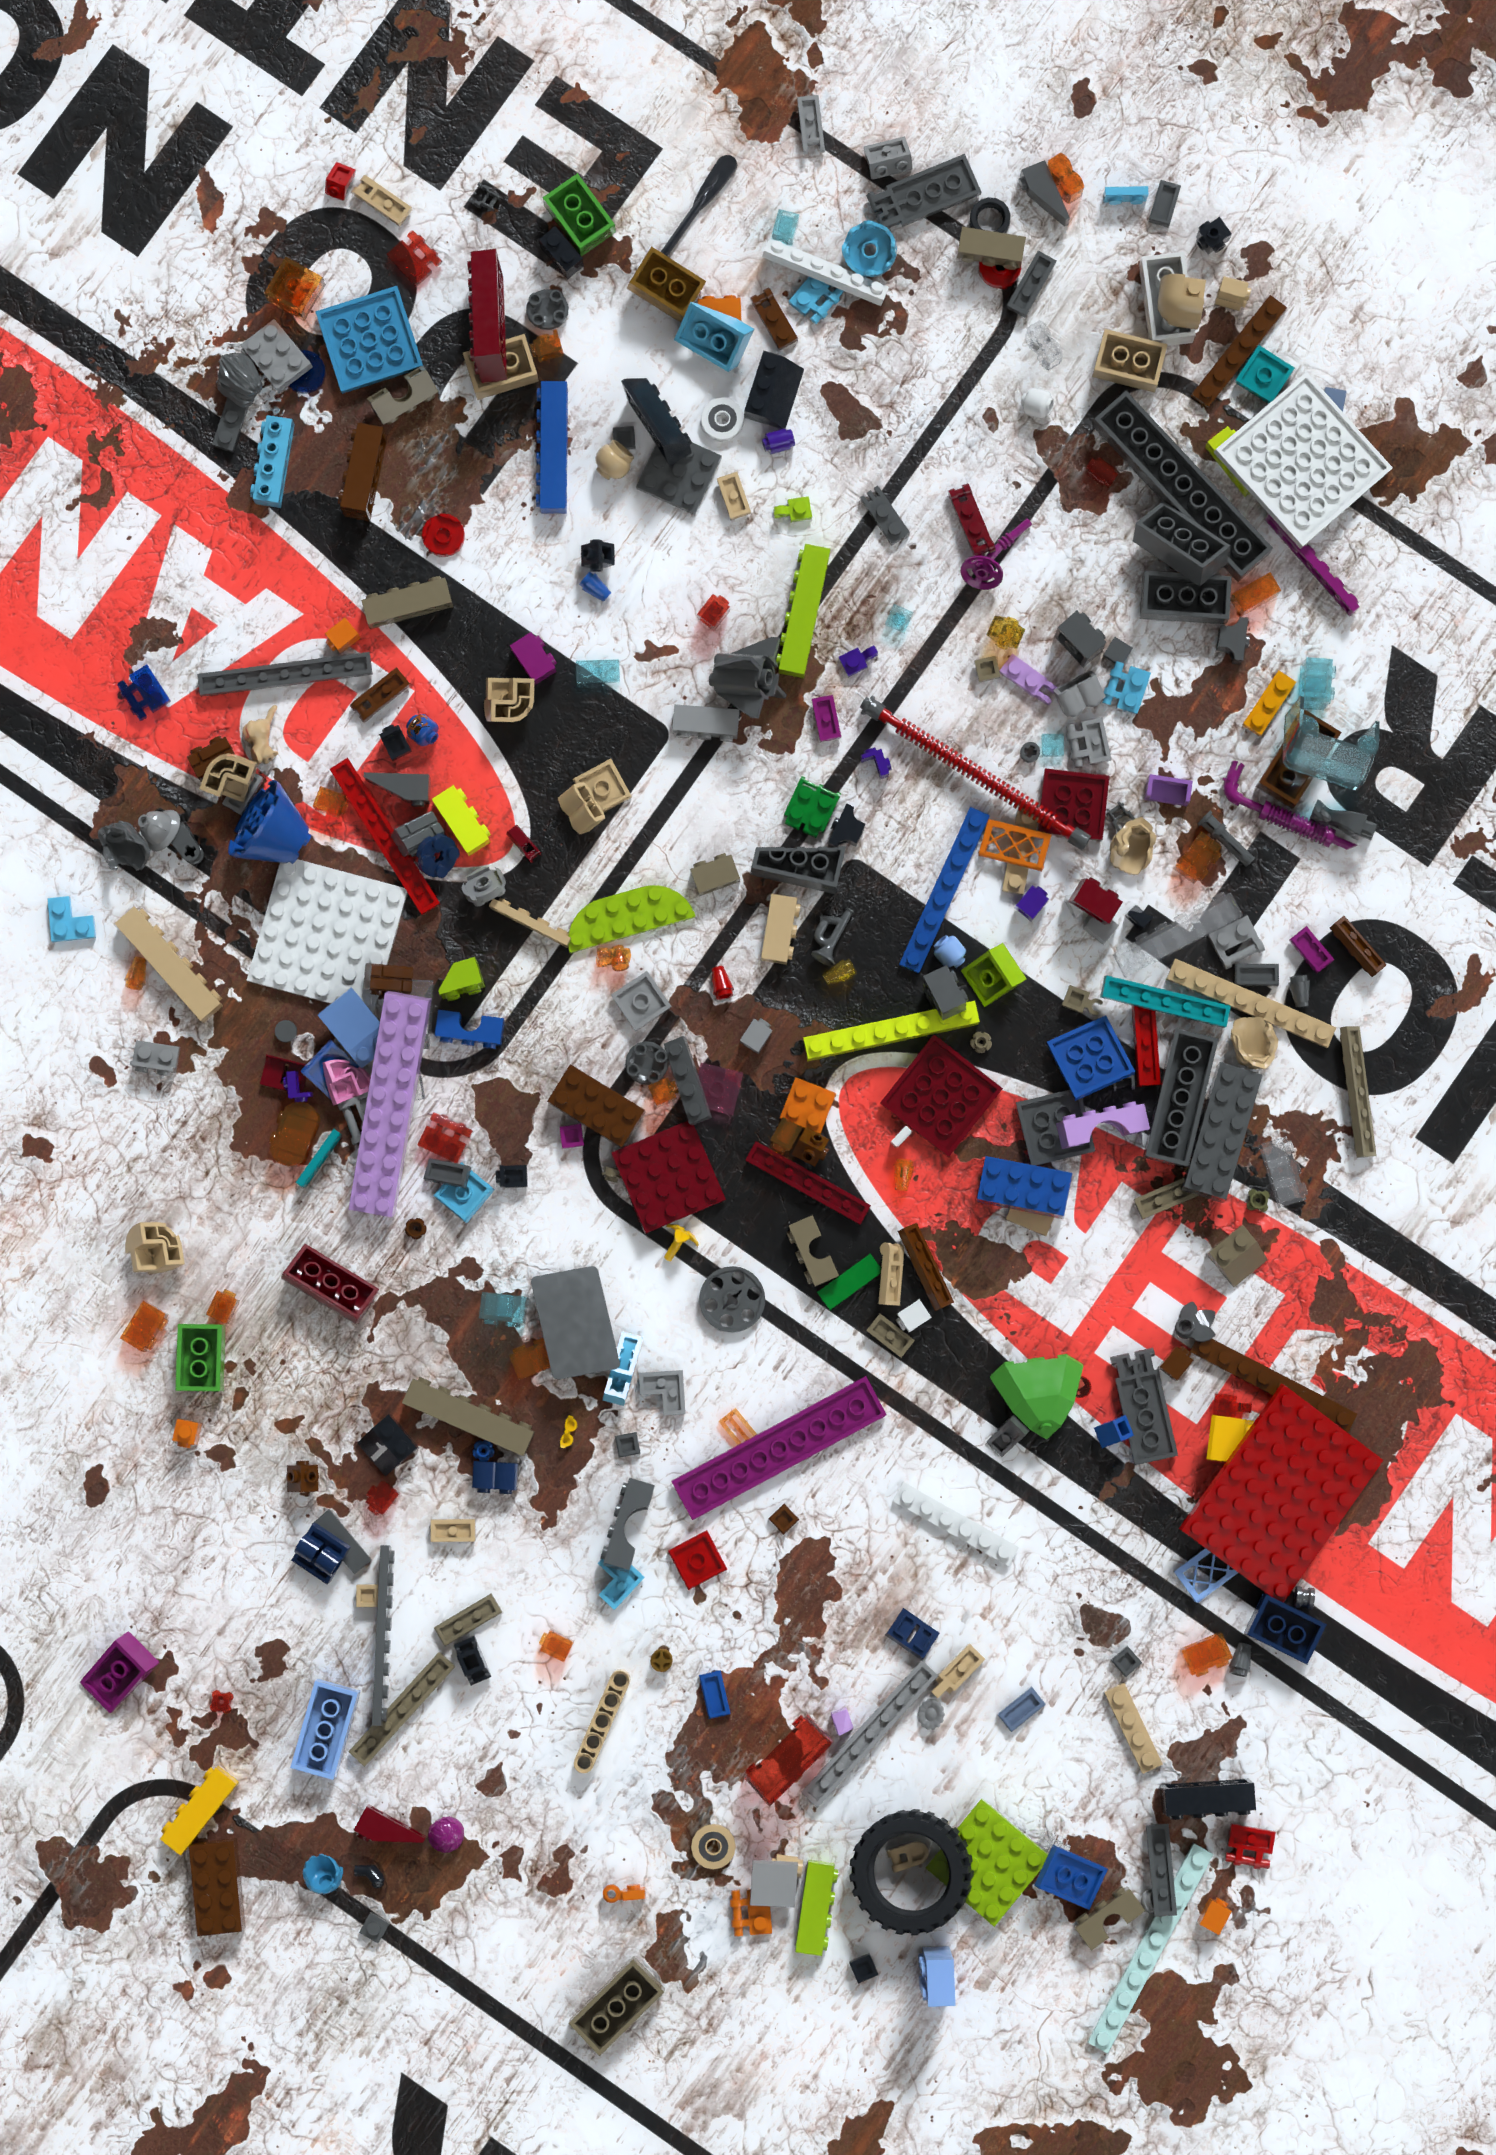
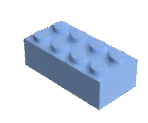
M321 1679L315 1680L290 1768L331 1780L337 1777L360 1690Z
M949 1946L922 1947V1953H918V1962L922 1976H919V1987L923 2001H927L928 2007L956 2006L954 1959Z

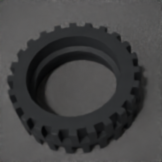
M912 1809L911 1811L900 1810L896 1813L888 1814L863 1833L862 1838L853 1850L855 1853L850 1860L852 1873L849 1875L850 1882H853L854 1885L852 1890L853 1896L858 1897L861 1903L858 1906L862 1911L865 1909L869 1913V1919L872 1922L877 1921L882 1924L881 1928L886 1931L892 1929L896 1931L895 1934L911 1933V1936L919 1935L923 1932H926V1934L932 1932L936 1928L945 1925L957 1914L971 1891L972 1886L970 1884L974 1870H971L972 1855H969L966 1849L968 1844L966 1840L962 1841L958 1835L959 1830L956 1827L953 1829L947 1824L948 1820L934 1816L935 1813L928 1811L925 1813L920 1812V1809ZM911 1833L925 1836L941 1848L947 1859L949 1880L946 1890L936 1903L921 1910L898 1908L886 1900L877 1887L874 1876L876 1857L884 1844L898 1835Z

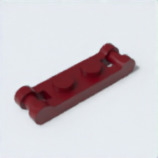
M967 483L957 490L954 488L948 490L949 498L973 556H982L986 552H995L994 542L989 535L970 485ZM965 496L966 501L960 503L958 498ZM984 541L985 544L978 546V542Z

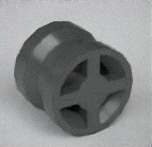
M1296 1586L1293 1602L1294 1608L1302 1606L1308 1610H1313L1315 1588L1303 1589L1301 1586Z

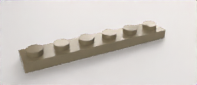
M1360 1026L1340 1027V1041L1343 1050V1063L1345 1065L1356 1157H1374L1377 1154Z
M439 1651L388 1707L387 1721H383V1726H371L348 1752L365 1767L456 1666Z

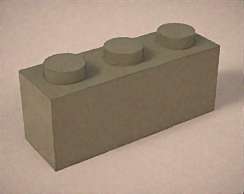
M962 227L957 258L966 263L977 261L982 262L986 266H995L996 264L1002 265L1009 270H1015L1016 268H1021L1026 237Z

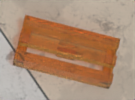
M735 1407L718 1422L738 1445L741 1441L725 1423L727 1420L731 1422L745 1441L749 1437L732 1418L734 1414L753 1436L757 1435V1433Z

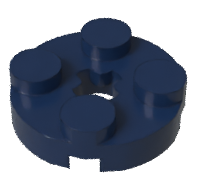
M438 833L433 837L428 836L420 843L417 849L416 857H418L419 863L417 866L421 872L430 877L444 878L453 868L460 855V851L456 847L455 842L444 834ZM440 852L439 857L435 860L434 854Z

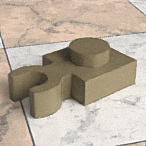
M1069 985L1061 1006L1081 1014L1085 1008L1091 1015L1098 1016L1099 1012L1094 1011L1092 1005L1095 1003L1102 1005L1103 1001L1097 998L1090 1000L1088 999L1090 992Z

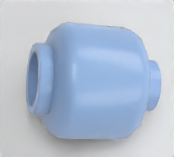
M945 935L935 943L934 955L943 966L947 965L948 968L952 966L957 968L965 961L966 949L955 936L948 937Z

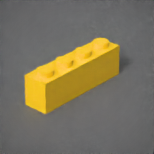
M219 1765L215 1769L210 1767L203 1776L205 1781L201 1787L195 1786L189 1794L191 1799L187 1805L182 1803L175 1812L177 1817L173 1823L168 1821L161 1830L163 1835L160 1840L180 1856L185 1853L189 1845L192 1844L239 1783L238 1780Z

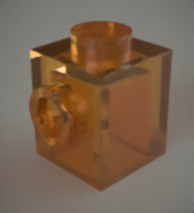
M667 1077L648 1085L657 1108L677 1100L676 1093H679L674 1080L670 1082Z
M224 1289L223 1292L217 1290L206 1315L229 1324L240 1300L235 1298L237 1294L227 1289Z

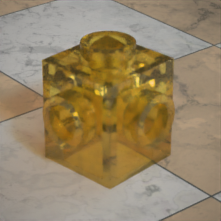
M994 616L986 635L996 642L995 645L1001 649L1007 650L1008 647L1017 649L1026 629L1018 624L1019 621L1015 618Z

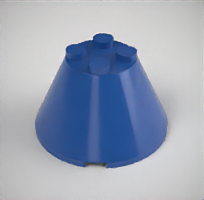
M272 780L268 782V785H270L268 789H261L255 795L234 829L237 833L235 840H230L228 846V854L230 856L294 864L299 857L298 851L302 845L306 846L309 842L311 834L308 833V825L278 781Z

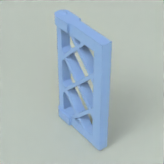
M1207 1549L1202 1550L1174 1571L1196 1603H1199L1238 1574L1234 1569L1229 1570L1230 1566L1228 1565L1227 1569L1214 1567L1215 1555L1212 1556L1211 1567L1198 1565V1561L1211 1553ZM1195 1566L1193 1580L1187 1579L1183 1572ZM1198 1567L1211 1569L1209 1582L1196 1580ZM1213 1569L1226 1571L1225 1576L1215 1583H1211ZM1195 1582L1208 1584V1588L1198 1594L1195 1590Z

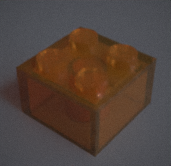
M285 256L266 288L264 295L270 303L305 321L326 284L322 276Z

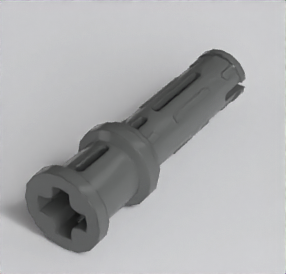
M1210 810L1197 825L1202 826L1208 831L1212 839H1217L1247 867L1255 859V856L1246 850L1226 830V825L1224 823L1221 824L1212 815L1213 812Z

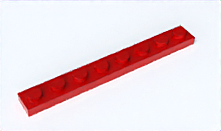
M346 758L330 768L331 773L421 915L440 905V902L411 856L403 857L400 853L398 846L391 838V834L394 831L350 760Z

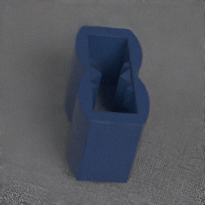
M474 1461L472 1488H477V1493H490V1489H499V1494H512L513 1490H518L519 1463Z

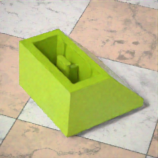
M472 957L453 963L438 990L443 999L453 1001L459 999L460 994L468 993L473 995L481 992V988H484L485 985L476 958Z

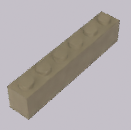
M420 1376L418 1380L412 1379L402 1401L403 1404L521 1456H525L535 1434V1431L531 1430V1425L522 1421L516 1424L511 1421V1416L502 1412L499 1415L491 1413L492 1408L480 1403L479 1406H475L470 1403L472 1399L461 1394L458 1398L450 1395L452 1390L439 1385L438 1389L430 1386L431 1381Z

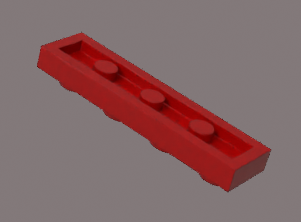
M1131 1005L1137 1086L1161 1085L1156 1011Z

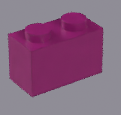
M530 632L510 645V648L529 678L534 679V685H537L556 672L554 665L557 662L551 653L546 654L543 650L545 644L540 636L537 635L535 637Z

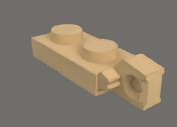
M969 1643L938 1674V1677L935 1679L938 1684L931 1693L936 1698H939L945 1691L949 1694L955 1691L983 1663L985 1658Z

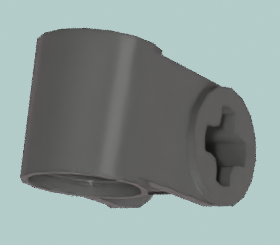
M184 822L180 823L178 833L171 844L188 863L192 865L199 864L204 858L203 849L195 840ZM192 849L194 850V857L190 856L191 854L189 851Z

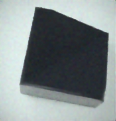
M1137 905L1125 915L1139 931L1154 917L1146 914Z

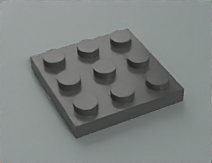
M692 442L690 445L692 453L669 466L655 445L636 489L695 515L722 459V455Z
M1070 1090L1015 1103L1030 1165L1037 1166L1095 1152L1092 1135L1090 1136L1089 1143L1065 1149L1061 1147L1056 1123L1063 1121L1062 1117L1075 1114L1076 1118L1083 1117V1112H1086L1083 1098L1075 1101Z

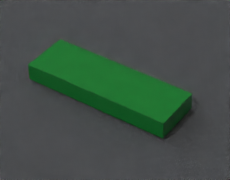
M869 1254L817 1293L828 1309L831 1310L881 1273V1268L872 1255Z

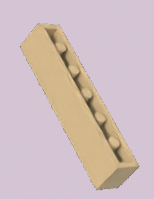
M134 906L114 924L197 1018L203 1023L206 1022L223 1007L220 1003L222 997L214 989L210 991L205 986L208 983L207 980L200 973L196 975L191 970L193 967L192 963L186 957L181 958L177 954L179 949L171 940L168 943L162 937L165 933L157 924L155 926L151 925L148 921L151 917L143 908L138 910Z

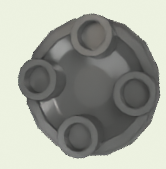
M543 289L529 296L526 314L529 321L535 327L542 330H552L560 327L568 316L569 306L561 291Z
M648 1041L640 1042L629 1050L625 1062L629 1076L639 1084L645 1085L660 1081L668 1071L669 1064L667 1053L658 1044Z

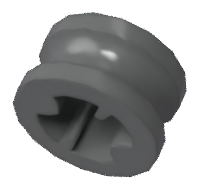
M1034 742L1025 743L1020 750L1021 758L1027 763L1035 762L1040 755V748ZM1030 747L1034 748L1033 752H1036V755H1032L1031 758L1026 756L1027 753H1024V750H1028Z

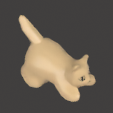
M276 705L269 709L266 719L251 720L242 730L244 740L252 744L250 750L252 761L258 763V766L262 762L268 764L279 754L269 746L270 724L277 710Z

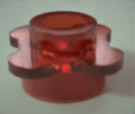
M213 1691L210 1710L212 1712L223 1711L224 1714L230 1713L232 1710L230 1706L231 1700H233L234 1695L231 1692Z

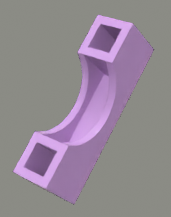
M1136 1101L1123 1104L1124 1108L1116 1109V1106L1103 1108L1102 1113L1096 1114L1095 1110L1083 1112V1117L1076 1118L1075 1114L1062 1117L1063 1121L1056 1123L1062 1149L1089 1143L1091 1133L1099 1123L1114 1126L1122 1136L1149 1130L1150 1126L1145 1105H1136Z

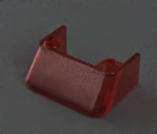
M808 1712L804 1714V1717L799 1715L793 1721L792 1725L794 1728L761 1762L757 1765L753 1762L744 1771V1779L768 1806H771L833 1743L832 1736Z

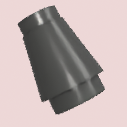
M1307 975L1291 976L1288 984L1295 1007L1309 1006L1310 980L1307 979Z
M1238 1643L1228 1666L1230 1668L1229 1673L1247 1677L1248 1672H1250L1251 1645Z

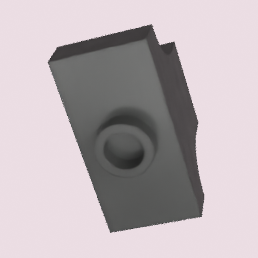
M1239 617L1237 623L1233 626L1221 625L1218 630L1216 651L1227 653L1231 657L1232 664L1241 665L1244 658V650L1249 647L1250 635H1246L1248 618Z

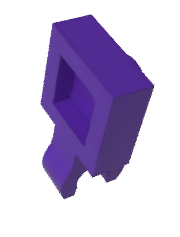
M874 645L863 652H860L857 647L839 656V660L848 678L868 668L866 661L878 656V651Z

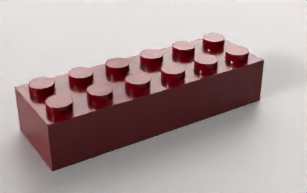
M496 249L472 251L471 261H467L468 272L471 274V278H468L469 291H472V295L468 296L469 307L472 309V313H469L470 326H473V330L469 332L470 341L473 344V348H470L471 361H475V374L480 376L481 383L507 380L504 276Z

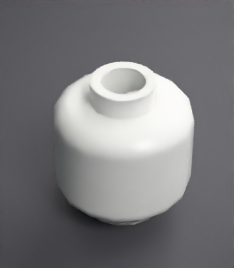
M1031 388L1027 393L1023 394L1021 406H1023L1026 415L1043 419L1051 414L1054 407V399L1048 391Z

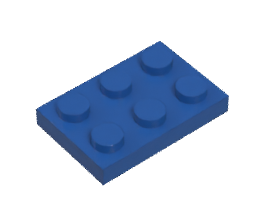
M1053 1844L1034 1886L1090 1910L1108 1869Z

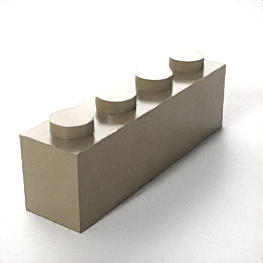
M440 576L428 579V582L422 584L420 582L410 583L407 585V588L400 590L399 588H391L385 594H369L366 596V599L361 600L370 629L453 607L447 581Z

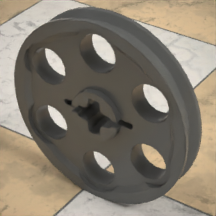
M736 1266L723 1267L709 1275L703 1283L699 1296L700 1308L705 1319L713 1327L724 1332H740L753 1326L762 1315L765 1306V1292L759 1279L750 1271ZM735 1272H741L745 1278L742 1284L737 1285L732 1282V1275ZM718 1277L722 1279L723 1287L720 1290L712 1289L710 1282L713 1278ZM752 1287L760 1291V1296L757 1300H750L747 1296V1291ZM742 1290L736 1299L738 1303L736 1305L732 1303L723 1309L728 1301L726 1296L728 1294L733 1296ZM706 1300H716L717 1309L711 1312L707 1311L704 1305ZM744 1309H751L754 1312L753 1320L744 1321L741 1317L742 1311ZM725 1314L731 1315L733 1318L732 1325L729 1327L722 1326L720 1323L721 1316Z

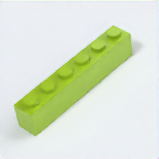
M805 544L804 550H799L797 562L801 563L800 570H795L793 583H796L795 592L791 591L788 603L792 604L791 612H786L784 625H788L787 632L782 633L780 646H783L782 654L777 655L776 659L779 674L804 678L830 557V548Z

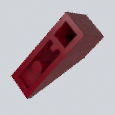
M370 1804L366 1806L354 1828V1831L357 1832L356 1836L367 1842L370 1839L372 1841L423 1843L427 1837Z

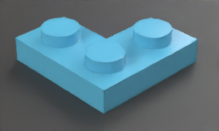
M70 896L47 898L51 942L96 938L94 916L72 917Z
M601 1559L598 1564L613 1580L600 1592L599 1596L615 1610L645 1577L632 1564L629 1573L603 1566L604 1559Z

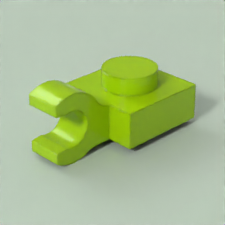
M809 496L788 499V506L780 505L775 506L773 509L775 518L790 516V522L812 519Z

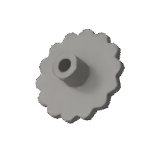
M927 1699V1701L922 1702L917 1713L918 1721L922 1727H925L927 1730H935L936 1727H940V1723H943V1717L945 1716L943 1712L944 1707L941 1706V1702H937L936 1699Z

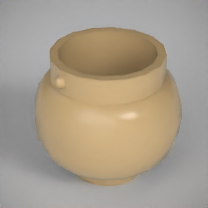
M612 440L610 444L602 446L596 453L595 461L598 465L596 470L607 480H610V478L621 479L629 472L634 456L622 444Z

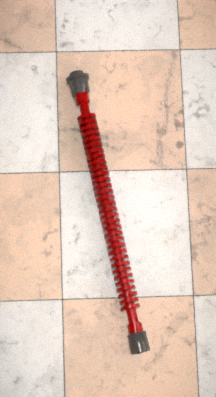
M875 696L866 697L861 703L862 715L866 714L876 721L880 720L885 724L889 723L897 728L896 734L900 733L901 737L905 735L904 739L906 740L910 738L909 742H914L915 746L920 743V749L924 747L923 751H928L930 755L934 752V758L938 756L937 759L939 761L943 759L942 763L944 764L948 761L947 766L949 767L953 764L952 769L955 770L957 768L956 771L958 773L963 770L961 775L964 776L967 773L966 778L969 779L971 777L972 782L977 779L975 784L978 785L981 782L980 787L982 788L986 785L985 790L988 791L990 789L989 792L991 794L996 791L994 796L997 797L1000 794L999 799L1002 800L1005 797L1004 802L1006 803L1010 800L1008 803L1010 806L1015 803L1013 808L1016 809L1019 806L1018 811L1020 812L1024 809V815L1029 812L1027 815L1029 818L1034 815L1032 820L1035 821L1038 818L1037 823L1039 824L1043 821V827L1048 824L1046 827L1048 830L1053 827L1060 831L1061 835L1068 839L1067 842L1081 851L1089 842L1091 835L1078 827L1074 828L1069 824L1066 826L1057 820V814L1052 817L1053 811L1047 814L1048 808H1045L1043 811V805H1040L1039 808L1038 802L1033 805L1034 799L1028 801L1029 796H1026L1024 799L1025 794L1021 793L1019 796V790L1014 793L1015 787L1009 789L1010 784H1007L1005 787L1006 782L1004 780L1001 782L1000 778L995 781L996 775L991 777V772H988L986 775L987 770L984 768L981 772V766L976 769L977 763L972 765L973 761H968L967 757H964L962 760L964 755L960 754L958 756V751L953 753L954 749H949L948 745L943 748L945 743L941 742L939 744L940 740H935L934 736H931L929 739V733L925 735L926 731H921L920 727L916 728L915 724L911 726L912 722L910 721L906 723L907 719L903 718L900 721L892 715V712L886 709L885 705L875 700Z

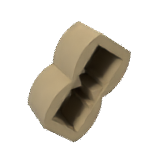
M1223 276L1214 305L1240 311L1241 307L1245 308L1251 293V288H1248L1249 283Z
M584 782L572 785L558 797L561 809L569 816L573 829L579 834L589 832L605 819L603 810L594 800L591 790Z

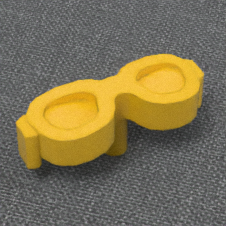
M570 1415L566 1419V1430L560 1440L561 1448L571 1446L574 1440L570 1432L577 1429V1421Z

